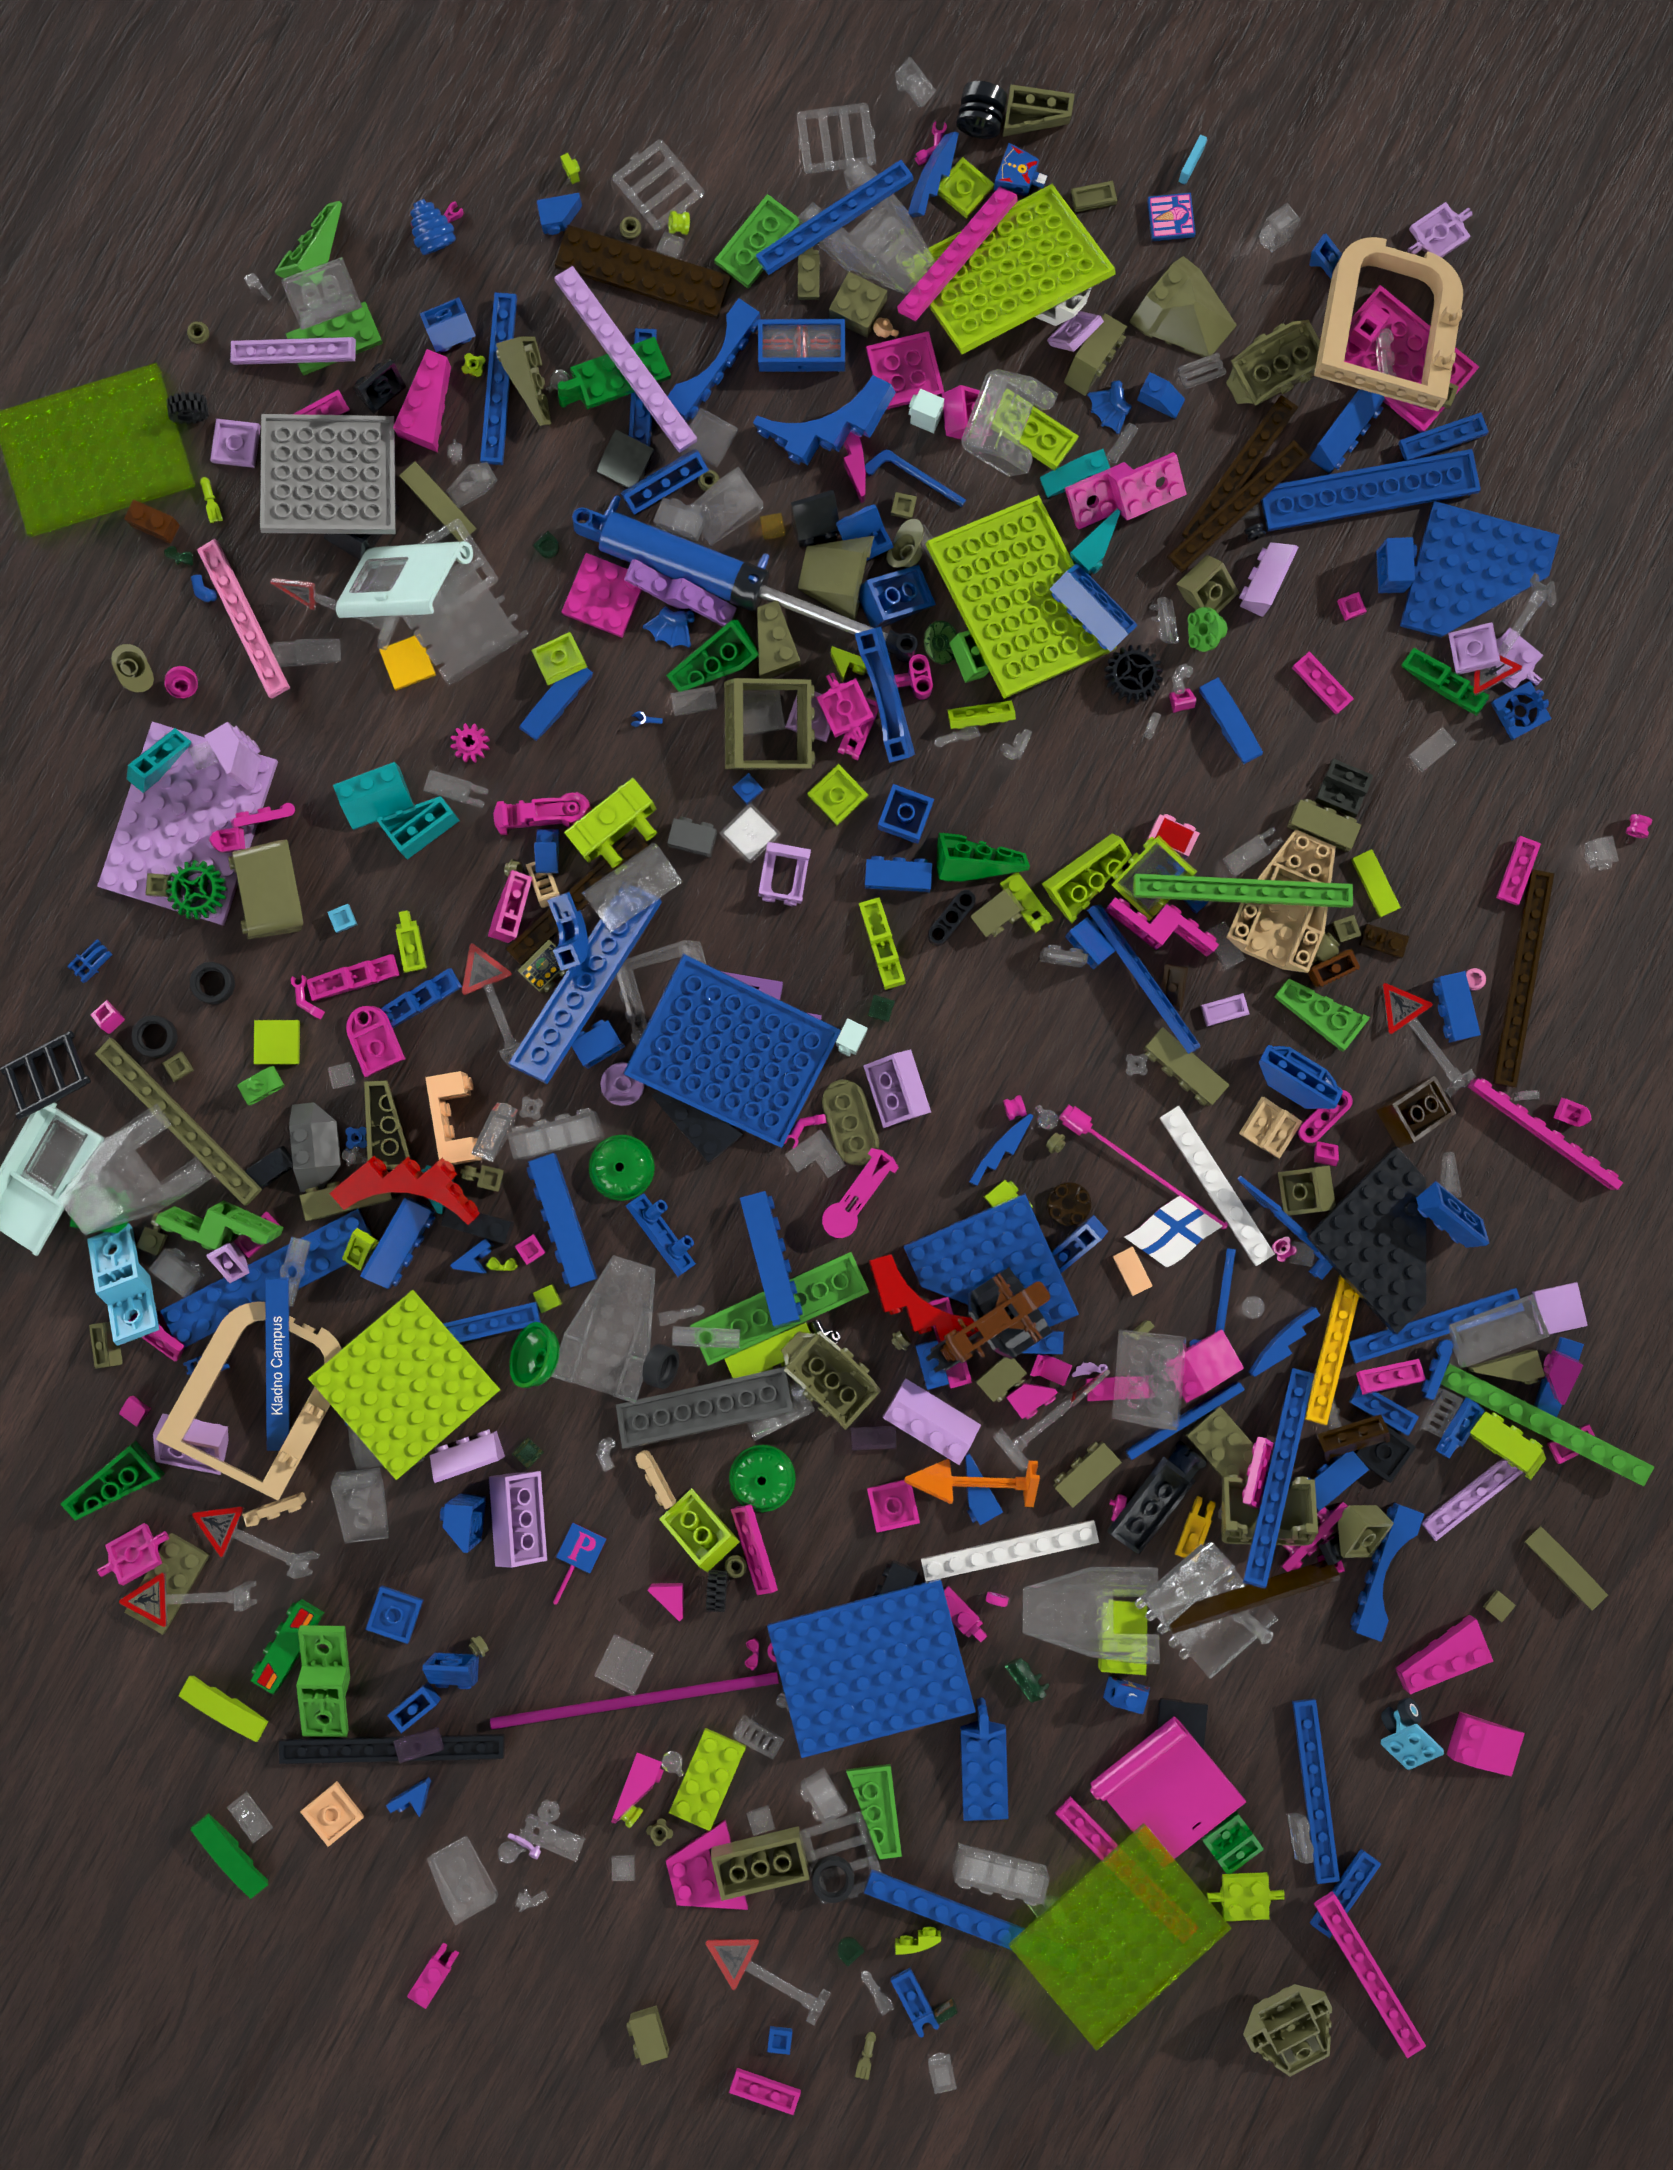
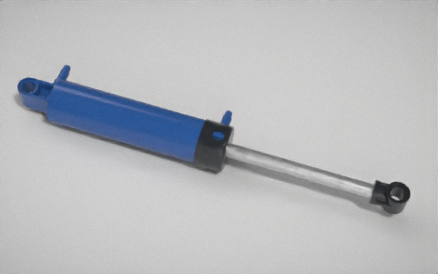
M617 495L614 496L604 515L587 508H578L573 512L574 531L580 536L598 542L601 552L630 563L636 559L671 579L684 578L707 592L744 609L755 611L762 599L769 602L778 601L779 605L854 635L855 633L873 629L865 624L767 587L769 571L765 568L769 555L766 553L763 554L756 566L617 513L616 510L621 500ZM580 520L587 521L586 523H579ZM892 630L889 633L883 632L888 653L894 654L897 660L901 662H909L916 654L918 645L916 637L910 633L899 634ZM901 646H908L910 650H904Z

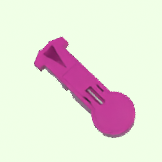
M579 792L565 793L560 798L532 799V803H525L521 800L516 805L500 801L497 802L493 813L494 824L501 835H508V829L554 824H563L570 828L574 825V822L584 817L592 808L588 799Z
M871 1148L868 1154L872 1158L840 1202L830 1205L825 1210L822 1224L829 1235L835 1238H844L851 1235L858 1224L857 1215L888 1172L892 1171L895 1173L899 1168L894 1158L885 1153L884 1150Z

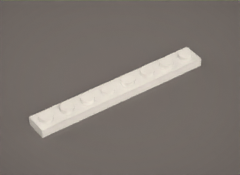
M1177 1106L1161 1116L1160 1120L1253 1264L1257 1266L1275 1255L1181 1108Z
M1089 1520L921 1558L925 1580L928 1582L1099 1543L1095 1521Z

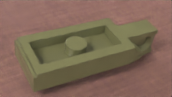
M813 247L798 256V300H819L820 255L819 250H813Z

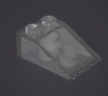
M737 467L718 480L687 508L686 512L711 546L763 511L764 507L763 501L740 468Z
M380 1467L336 1472L331 1485V1491L344 1542L352 1543L389 1538L385 1490Z
M467 1835L427 1858L443 1903L455 1925L496 1902L499 1894Z

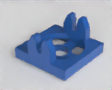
M1531 681L1491 702L1511 740L1552 719L1546 709L1549 705L1548 699H1542L1544 692L1542 690L1536 691ZM1516 695H1526L1533 701L1528 704L1521 703ZM1508 700H1510V702L1513 705L1511 711L1509 708L1505 707ZM1516 706H1523L1525 708L1526 714L1524 717H1518L1515 714ZM1537 707V716L1531 723L1528 718L1529 710ZM1515 719L1521 720L1524 727L1516 726Z

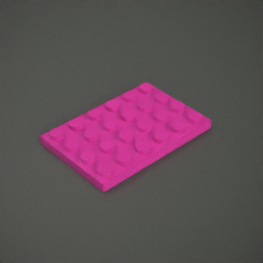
M1380 285L1352 317L1348 338L1372 304L1391 316L1366 352L1348 340L1344 362L1421 384L1430 326ZM1455 347L1454 353H1456V357L1452 365L1450 383L1459 386L1458 393L1478 370L1479 366ZM1384 396L1385 400L1383 401L1421 433L1425 432L1444 409V407H1441L1439 411H1434Z

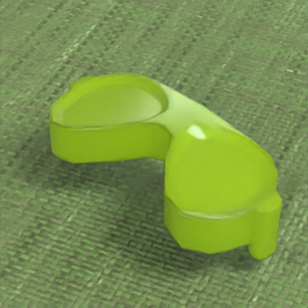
M491 1257L486 1267L496 1271H514L518 1268V1265L514 1258H509L504 1265H501L495 1257Z

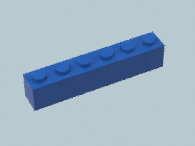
M552 1153L528 1161L530 1167H527V1172L530 1180L534 1179L536 1188H534V1193L537 1201L541 1200L543 1209H541L543 1220L549 1223L550 1230H548V1235L551 1242L556 1244L555 1256L558 1263L563 1264L565 1271L562 1272V1277L565 1284H569L571 1288L598 1279L557 1155Z
M766 1191L741 1197L740 1201L773 1327L778 1328L800 1322V1315H803L800 1302L796 1303L794 1294H797L795 1282L789 1279L788 1273L792 1272L789 1259L784 1260L783 1251H786L783 1238L779 1239L777 1230L781 1228L778 1217L773 1218L771 1210L775 1208L773 1198L768 1196Z

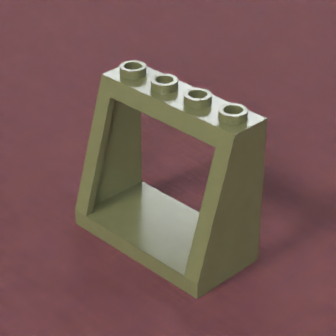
M733 678L724 682L725 769L812 768V764L815 761V754L812 751V742L815 739L812 720H814L815 711L814 707H811V698H814V685H811V680ZM743 690H797V760L743 761Z

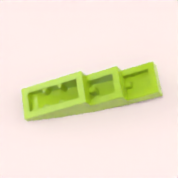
M880 897L859 903L884 989L887 990L906 984Z
M195 1676L188 1677L179 1694V1697L198 1710L255 1742H258L269 1722L237 1698L231 1699L216 1687H209Z

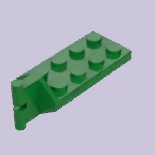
M655 337L630 345L657 383L671 379V373ZM608 354L570 367L573 379L558 383L560 407H566L567 404L581 400L588 410L635 392Z

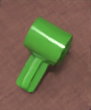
M274 1066L260 1071L237 1085L248 1106L257 1103L285 1086Z

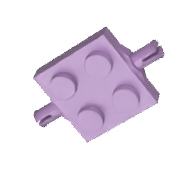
M1446 202L1410 226L1409 230L1416 238L1417 243L1407 249L1408 253L1416 254L1423 250L1426 253L1431 252L1441 258L1471 237L1465 229L1463 221L1473 215L1472 211L1467 208L1460 214H1457L1451 210Z
M1511 628L1507 629L1500 638L1496 639L1499 655L1521 665L1522 669L1501 681L1512 690L1526 678L1537 686L1542 681V678L1535 674L1533 670L1535 664L1543 655ZM1505 664L1496 671L1497 674L1495 676L1497 677L1513 667Z

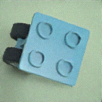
M1405 1698L1398 1702V1710L1394 1711L1392 1707H1388L1381 1713L1385 1727L1389 1732L1393 1733L1381 1739V1745L1407 1770L1444 1755V1749L1418 1725L1421 1722L1422 1716L1414 1700Z

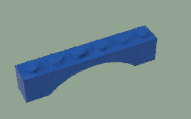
M738 298L726 315V336L722 349L716 359L698 376L676 384L667 396L686 423L697 415L698 407L702 401L706 402L708 400L712 387L721 382L724 376L723 372L727 367L730 368L734 364L739 350L745 349L752 332L756 333L758 331L760 312L740 298Z
M880 626L855 633L860 656L868 671L875 692L882 724L883 741L889 763L909 758L915 755L882 628Z
M1393 1503V1506L1388 1508L1386 1515L1394 1524L1372 1555L1373 1565L1371 1570H1368L1366 1573V1586L1364 1592L1361 1591L1358 1596L1357 1603L1359 1607L1357 1613H1353L1350 1621L1351 1629L1354 1632L1382 1642L1389 1621L1383 1601V1583L1386 1571L1398 1550L1418 1535L1424 1513L1397 1503Z

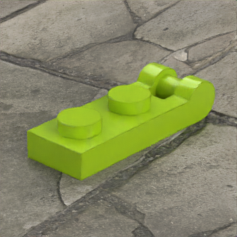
M1015 872L999 884L1003 890L1009 888L1024 908L1020 914L1035 933L1041 930L1040 927L1053 921L1050 913L1044 908L1019 872ZM1038 911L1040 917L1035 920L1031 915Z

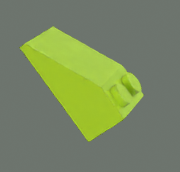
M692 1488L659 1518L695 1563L706 1572L711 1570L740 1542Z
M1102 1599L1098 1668L1101 1672L1146 1675L1147 1603Z

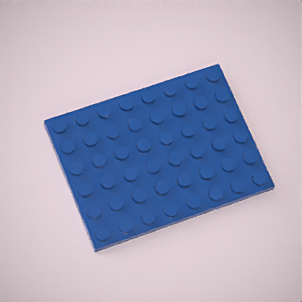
M683 953L624 1071V1075L782 1148L841 1030Z
M941 1579L767 1624L801 1758L976 1712Z

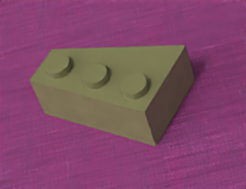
M1106 313L1102 317L1104 322L1087 338L1075 355L1064 381L1066 385L1084 396L1087 395L1097 377L1102 375L1106 368V363H1110L1113 359L1116 347L1120 348L1126 339V336L1123 334L1127 326Z

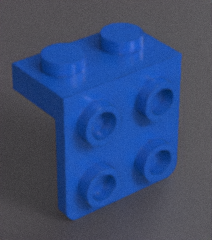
M876 505L864 507L862 510L846 516L836 523L842 540L874 536L870 557L867 560L894 548L883 526Z

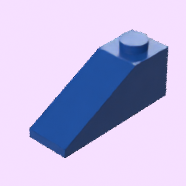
M1094 1215L1051 1251L1061 1273L1100 1242L1108 1233V1230Z
M968 1451L965 1455L966 1477H983ZM967 1487V1501L970 1507L967 1512L973 1523L978 1521L979 1525H982L1003 1513L989 1487Z

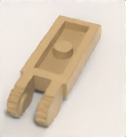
M642 1450L635 1456L636 1462H638L637 1465L639 1468L645 1469L647 1483L654 1487L657 1493L655 1494L657 1502L660 1506H664L666 1510L676 1503V1499L651 1453L647 1450Z

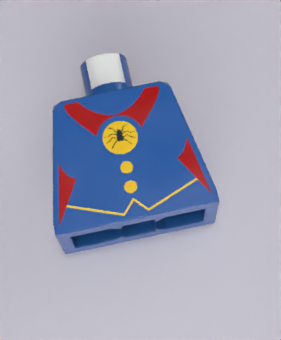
M1008 143L995 179L994 190L996 191L1000 186L1017 195L1028 196L1031 185L1044 188L1048 175L1037 172L1038 158Z
M1109 1676L1103 1698L1114 1707L1143 1714L1150 1687Z

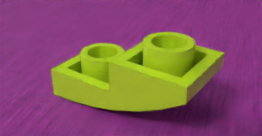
M924 1927L923 1930H918V1939L907 1935L901 1936L900 1939L895 1938V1954H911L935 1946L941 1942L940 1930H936L934 1927Z

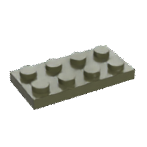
M173 1533L169 1534V1540L165 1541L159 1551L163 1564L148 1571L139 1586L141 1587L160 1573H164L166 1626L162 1627L129 1608H126L124 1612L162 1635L166 1633L210 1556ZM158 1581L132 1598L130 1603L160 1619V1595L159 1605L150 1601L144 1602L146 1605L139 1602L134 1603L142 1595L148 1594L142 1598L151 1596L153 1594V1586L156 1595H154V1599L153 1596L150 1599L158 1601Z

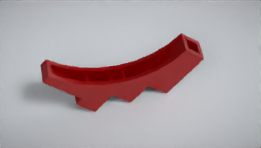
M373 1156L329 1193L343 1210L357 1201L372 1195L397 1192L420 1195L439 1202L456 1213L467 1225L480 1214L476 1204L465 1197L462 1188L458 1184L452 1182L457 1173L453 1165L449 1161H445L443 1157L422 1173L419 1164L409 1157L388 1172L384 1162Z
M892 1254L869 1260L884 1312L889 1311L890 1315L902 1312V1307L905 1306L913 1331H918L919 1334L932 1331L931 1326H935L940 1343L945 1340L944 1336L956 1329L959 1332L963 1330L958 1319L961 1318L967 1327L974 1323L972 1317L949 1314L933 1307L920 1298L901 1276ZM977 1327L974 1328L975 1332L972 1333L970 1330L966 1333V1336L969 1338L978 1332Z

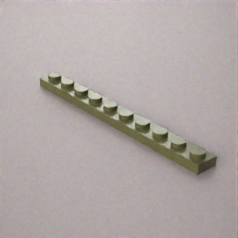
M109 1038L95 1055L243 1205L247 1206L262 1190L256 1182L114 1039Z

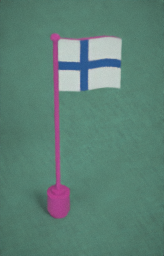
M1071 1105L1064 1109L1059 1117L1063 1121L1062 1124L1079 1136L1082 1133L1086 1135L1090 1132L1178 1195V1197L1159 1208L1138 1229L1124 1236V1238L1165 1267H1169L1185 1257L1205 1237L1219 1228L1226 1229L1228 1227L1226 1221L1223 1222L1094 1131L1091 1128L1093 1124L1090 1122L1092 1118L1086 1113Z

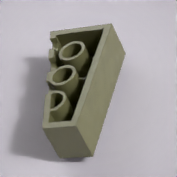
M367 1081L364 1082L367 1157L369 1160L375 1156L384 1162L387 1170H392L407 1157L411 1159V1155L389 1082Z

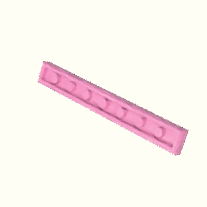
M213 539L198 548L197 551L268 697L273 699L290 689V686L218 540Z

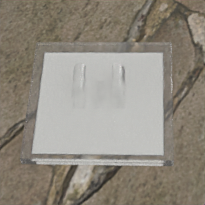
M751 803L720 832L749 864L766 849L768 842H773L781 834Z

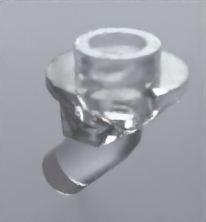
M524 1889L523 1893L518 1894L515 1906L519 1907L518 1912L521 1913L529 1907L539 1905L548 1899V1896L543 1890L531 1898L527 1889Z

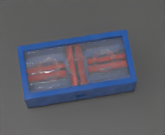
M758 319L759 372L845 371V319Z

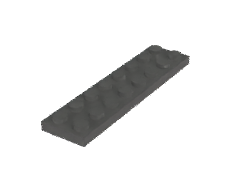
M785 1367L616 1404L622 1448L638 1447L793 1413L795 1409L789 1375L784 1371Z

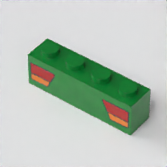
M303 1599L297 1603L293 1602L286 1613L289 1616L286 1622H281L275 1631L276 1639L274 1642L270 1641L264 1649V1659L262 1662L258 1661L251 1672L254 1674L251 1682L273 1695L279 1691L301 1654L298 1635L300 1625L317 1626L325 1612Z

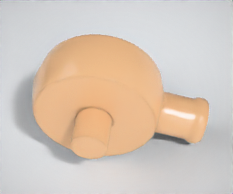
M877 318L874 321L873 330L878 337L886 338L892 335L896 338L899 331L893 329L889 319Z

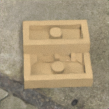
M1261 1097L1239 1134L1280 1159L1302 1121L1287 1110L1281 1109L1267 1098Z

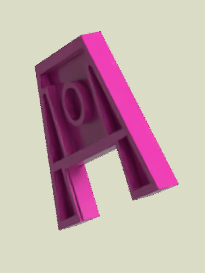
M723 1820L711 1828L710 1831L705 1832L666 1858V1865L677 1905L748 1910L745 1895L721 1901L713 1869L710 1849L714 1846L731 1843L726 1820Z

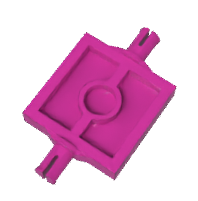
M831 673L834 682H832L830 675H827L826 678L831 688L826 693L818 696L817 700L835 738L846 732H852L857 743L860 742L857 734H859L861 741H863L865 737L860 727L875 718L856 678L847 683L839 684L835 673Z
M143 1523L106 1544L109 1563L98 1568V1574L103 1577L113 1571L119 1584L124 1586L163 1564L158 1553V1545L169 1540L167 1532L163 1531L153 1537L149 1526Z

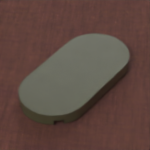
M848 1080L835 1081L824 1091L822 1107L836 1151L846 1163L864 1165L872 1158L868 1154L871 1148L879 1149L878 1134L865 1094L861 1087L854 1082Z

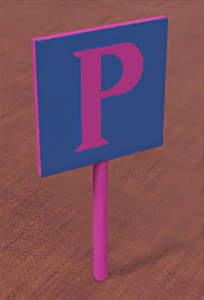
M572 1523L556 1558L571 1564L554 1599V1604L558 1603L575 1567L591 1573L606 1538Z

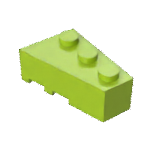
M1485 1411L1470 1432L1472 1438L1494 1454L1508 1461L1507 1463L1510 1466H1515L1526 1474L1525 1477L1531 1481L1546 1460L1544 1451L1541 1449L1543 1446L1532 1438L1530 1440L1522 1436L1523 1432L1515 1426L1508 1427L1503 1423L1504 1419L1493 1412L1490 1415Z

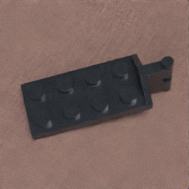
M1182 1441L1177 1442L1176 1450L1170 1458H1162L1108 1528L1107 1532L1140 1555L1194 1485L1196 1480L1193 1477L1200 1468L1206 1466V1461Z

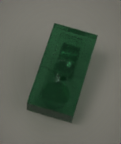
M1022 1658L1011 1660L1005 1665L1031 1703L1042 1700L1047 1696L1044 1690L1048 1689L1049 1684L1045 1683L1040 1686L1038 1680L1042 1677V1674L1034 1675L1030 1670L1029 1664Z

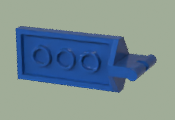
M981 1697L977 1699V1721L960 1726L964 1821L1008 1819L1006 1726L989 1721L986 1701Z

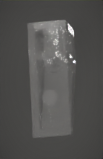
M497 1102L472 1150V1155L493 1162L513 1131L518 1109L511 1107L509 1104Z

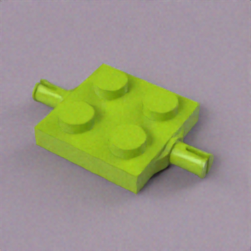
M1267 1872L1222 1874L1220 1893H1207L1208 1903L1221 1902L1224 1921L1269 1920L1271 1900L1285 1899L1284 1890L1270 1891Z

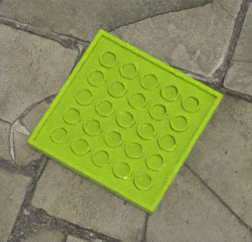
M414 1290L410 1291L308 1378L396 1481L500 1391L498 1386Z

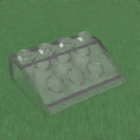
M1119 1330L1112 1418L1153 1428L1178 1429L1180 1424L1186 1337Z

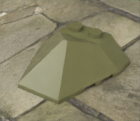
M1184 256L1169 267L1145 296L1129 323L1148 337L1159 338L1167 344H1175L1183 347L1186 351L1207 359L1211 358L1237 326L1202 271Z
M1294 1984L1255 2004L1243 2035L1251 2051L1254 2053L1258 2052L1262 2055L1263 2059L1266 2061L1270 2060L1276 2068L1288 2076H1292L1330 2056L1331 2036L1329 2035V2028H1331L1332 2023L1330 2021L1332 2006L1324 1991Z

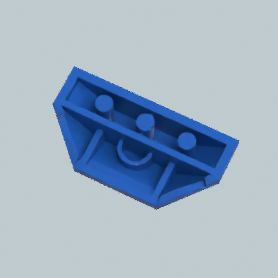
M1267 1045L1259 1060V1065L1268 1086L1305 1109H1335L1343 1091L1337 1086L1336 1081L1328 1070L1291 1047Z

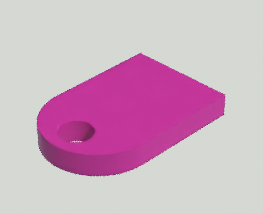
M362 1006L351 1013L346 1025L347 1035L364 1077H369L405 1060L389 1018L384 1011L374 1006ZM363 1012L368 1014V1022L366 1024H363L360 1020Z

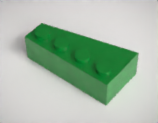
M134 1441L61 1503V1506L76 1521L133 1491L159 1480L165 1473L138 1442Z

